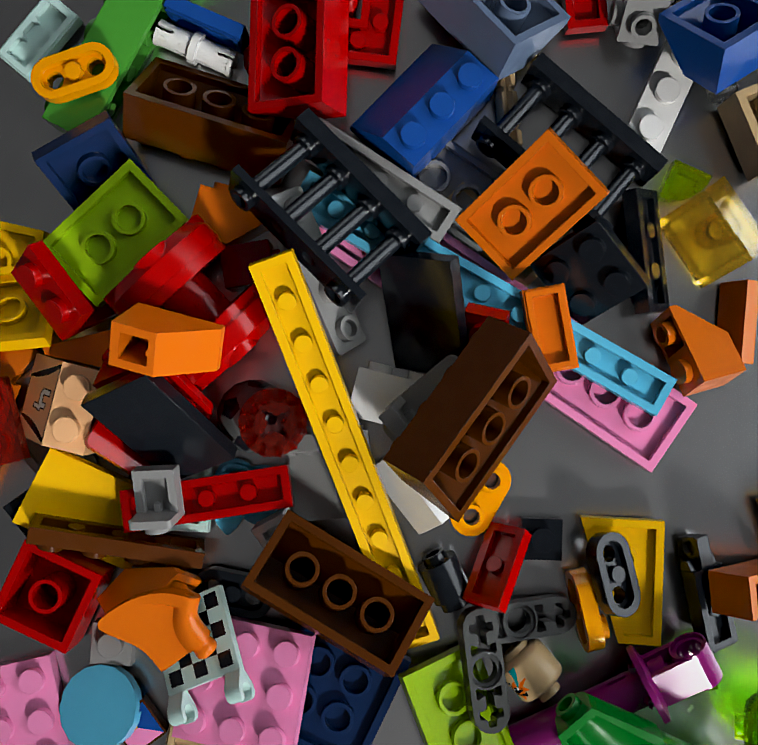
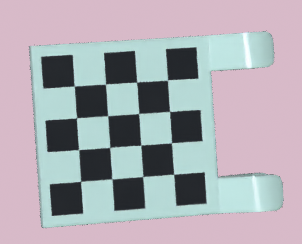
M217 585L198 593L201 596L198 614L211 631L210 636L217 642L215 651L206 659H198L192 651L163 671L169 695L167 717L169 724L172 726L186 725L196 721L198 718L196 704L188 690L225 676V697L229 704L244 703L252 700L255 696L253 683L243 666L223 585Z

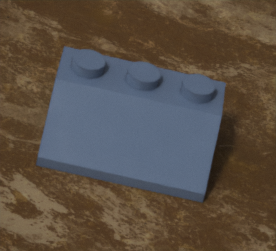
M418 0L465 50L474 55L499 80L524 68L571 18L554 0Z

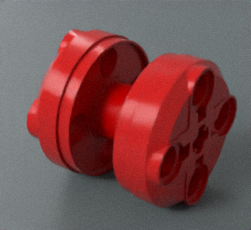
M196 214L166 240H162L135 264L134 269L103 300L118 315L140 302L158 308L164 307L169 311L224 325L225 332L220 368L214 372L184 374L192 384L202 391L225 370L241 360L272 326L254 282L230 302L205 276L203 271L227 247L219 240V235L199 214Z

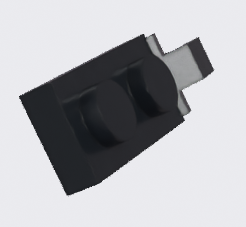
M690 533L677 538L679 557L683 560L681 561L680 569L682 570L693 632L702 634L712 652L715 653L738 641L734 617L712 613L708 570L723 567V563L716 561L711 552L708 535Z

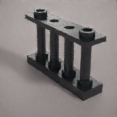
M543 52L532 62L521 81L527 87V91L497 124L484 115L471 136V139L476 142V146L482 154L496 159L507 169L526 151L509 135L535 105L541 101L558 114V118L550 127L560 138L570 128H574L589 141V145L578 156L589 169L602 154L619 166L621 171L607 186L610 193L571 228L573 231L599 214L603 217L633 181H636L643 187L669 161ZM603 217V219L607 222V224H608V225L610 226V228L612 229V228H613V225H612L608 220H606V219Z
M308 108L296 117L290 137L293 145L253 178L239 164L236 165L231 171L228 190L230 191L231 198L240 209L245 212L250 211L288 250L294 249L297 260L324 286V291L328 298L339 307L344 306L352 314L367 295L359 285L396 251L403 252L408 250L418 252L432 235V232ZM303 159L311 160L323 172L324 176L283 209L266 190ZM334 190L342 191L354 203V208L314 241L297 222ZM371 221L384 234L385 239L346 273L328 253L363 222Z

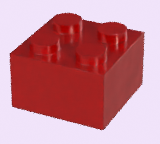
M25 539L0 591V623L66 654L83 639L99 605L97 598L107 588L117 566L100 559L85 557L80 551L63 549L60 552L42 551L37 548V545L26 544Z

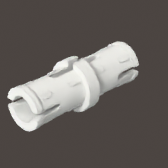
M164 19L158 22V26L162 28H155L153 34L154 45L186 57V62L195 66L199 63L229 78L232 76L233 70L231 68H236L239 52L232 51L205 38L206 34L199 31L191 33Z

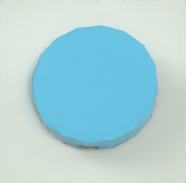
M98 664L82 669L71 678L62 693L59 707L61 726L71 742L75 745H120L131 737L140 722L139 700H142L141 689L133 675L121 666Z

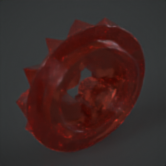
M267 388L256 392L244 403L239 414L238 427L242 440L253 452L263 457H283L284 454L298 449V444L307 434L308 416L301 400L284 389ZM263 409L275 416L287 412L280 422L284 428L283 431L286 433L284 436L273 430L264 433L268 422L265 419V414L262 412Z

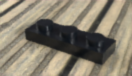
M643 188L628 189L622 194L623 204L621 206V218L626 228V249L650 279L649 286L631 296L630 299L634 305L635 314L662 313L670 304L657 191Z

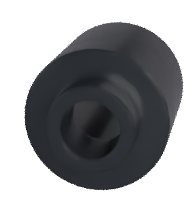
M443 547L426 553L421 558L423 563L418 567V572L430 596L435 598L434 604L441 606L444 613L455 612L469 604L462 599L468 578L453 550L445 551Z

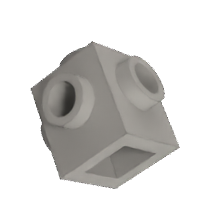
M613 0L610 6L608 23L613 25L616 41L630 48H642L644 45L658 46L662 33L658 22L659 13L672 6L670 5L671 0Z

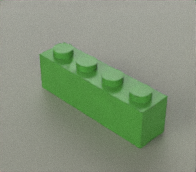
M103 0L104 4L97 17L91 19L85 28L82 44L98 42L105 45L112 52L119 64V73L116 81L106 89L66 103L54 104L46 101L44 105L45 112L42 118L63 133L72 130L105 110L115 122L123 107V92L141 74L156 47L153 44V34L156 27L162 28L158 26V22L161 19L167 22L170 21L163 7L165 0ZM104 64L95 65L92 74L101 73ZM64 78L62 79V81H61V83L59 84L58 88L62 86V84H63V82H64Z

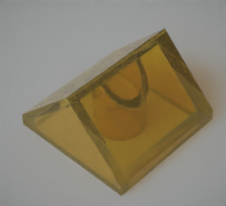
M725 176L660 219L662 233L700 288H704L753 260L758 255V224Z

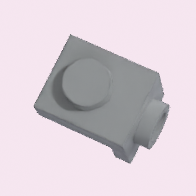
M179 464L137 466L131 471L137 513L128 521L129 530H145L147 535L167 533L185 514Z

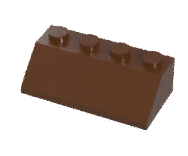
M155 57L123 92V135L125 138L137 141L143 146L157 147L170 151L185 159H195L215 165L224 171H232L239 164L251 177H254L293 145L290 137L296 119L248 112V85ZM286 174L274 184L280 186Z
M488 316L480 328L472 334L461 354L447 368L441 381L427 400L419 406L416 415L402 434L394 440L390 450L383 458L402 481L457 522L460 521L557 382L532 333Z
M289 509L241 585V589L384 677H394L435 598Z

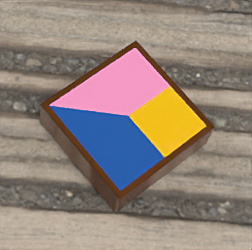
M147 694L142 697V700H139L140 722L131 737L123 742L125 745H150L168 731L169 725Z

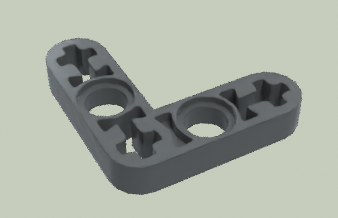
M545 594L510 600L505 614L479 606L468 607L460 613L457 620V633L467 713L470 721L478 729L487 734H495L502 731L510 719L501 644L568 632L574 626L577 619V611L571 600L557 594ZM554 604L556 607L563 609V615L557 616V623L548 618L538 619L536 611L542 614L552 612L555 608ZM521 608L526 614V624L517 632L511 631L507 623L508 616L514 609ZM476 616L486 622V627L480 629L481 643L487 646L490 645V649L476 648L471 650V646L479 647L477 634L469 631V625L475 624ZM483 657L490 658L493 664L491 675L485 680H477L473 673L475 662ZM477 689L487 690L489 703L497 708L496 712L491 713V721H487L480 715V712L486 710L487 704L486 696L480 692L476 693Z

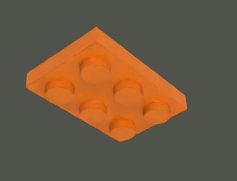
M550 127L455 221L513 281L602 201L610 191Z

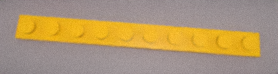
M292 248L250 263L248 268L362 554L424 592L294 249ZM431 608L409 649L440 639L439 629Z

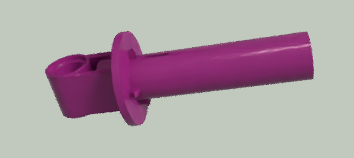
M689 632L643 655H640L632 644L626 646V650L633 663L632 665L628 664V671L582 692H586L632 713L648 706L652 710L653 707H656L663 722L667 724L671 722L668 706L699 692L714 688L720 683L723 672L705 637L697 632ZM557 704L509 725V732L514 745H562L555 724Z

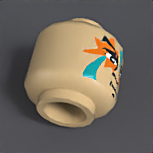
M539 639L517 641L503 653L506 683L522 701L530 702L539 698L544 703L560 689L561 685L557 680L561 675L562 666Z

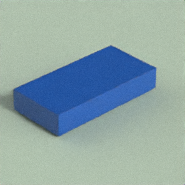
M165 0L163 7L174 25L192 33L196 31L206 34V39L241 54L249 46L250 37L245 25L187 0Z

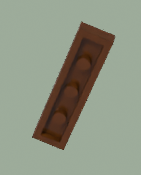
M35 513L29 525L26 544L37 545L38 549L46 552H60L63 549L80 551L83 556L93 559H102L108 555L124 558L126 562L134 565H146L149 562H155L184 571H189L191 568L202 569L205 556L204 539L169 533L147 535L145 530L124 533L123 526Z

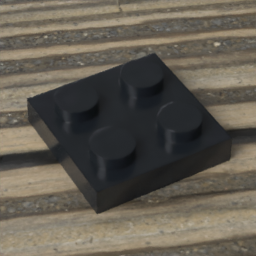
M600 214L550 246L529 265L545 286L564 283L570 317L581 325L647 288L650 282L649 277Z

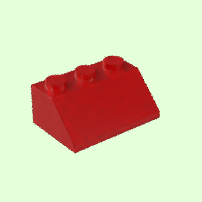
M251 0L248 112L296 119L306 109L310 108L318 118L346 117L349 0Z

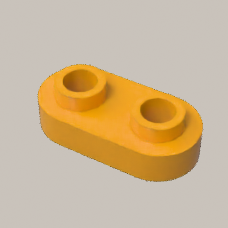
M88 42L39 60L32 69L31 83L34 90L46 101L62 104L110 87L118 77L119 64L116 57L105 45L98 42ZM104 64L101 73L92 74L95 65ZM57 78H64L62 86L53 89V82Z
M500 462L493 472L498 476L497 484L494 487H486L484 485L468 508L478 511L477 520L473 523H468L464 521L463 516L459 522L450 518L453 527L460 534L477 536L483 533L490 525L511 486V474L503 463Z
M584 567L567 570L565 572V582L569 600L575 605L577 611L575 627L580 643L587 653L604 649L606 645L605 639L610 638V629L605 616L599 612L591 575Z

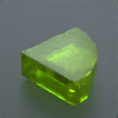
M674 160L670 164L657 193L658 201L671 203L689 199L701 192L713 176L681 161Z

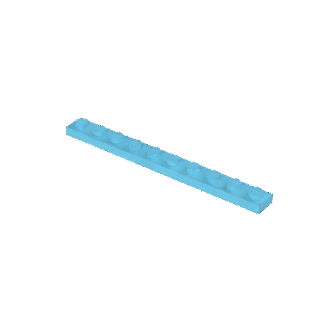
M309 170L301 184L303 192L308 190L322 177ZM334 190L312 209V213L318 226L329 230L354 208V203L342 191ZM365 221L344 241L368 254L385 237L371 221ZM429 238L418 252L459 256L465 308L470 302L510 311L509 324L526 330L520 297L521 290ZM571 319L579 368L570 370L649 415L657 416L678 379Z

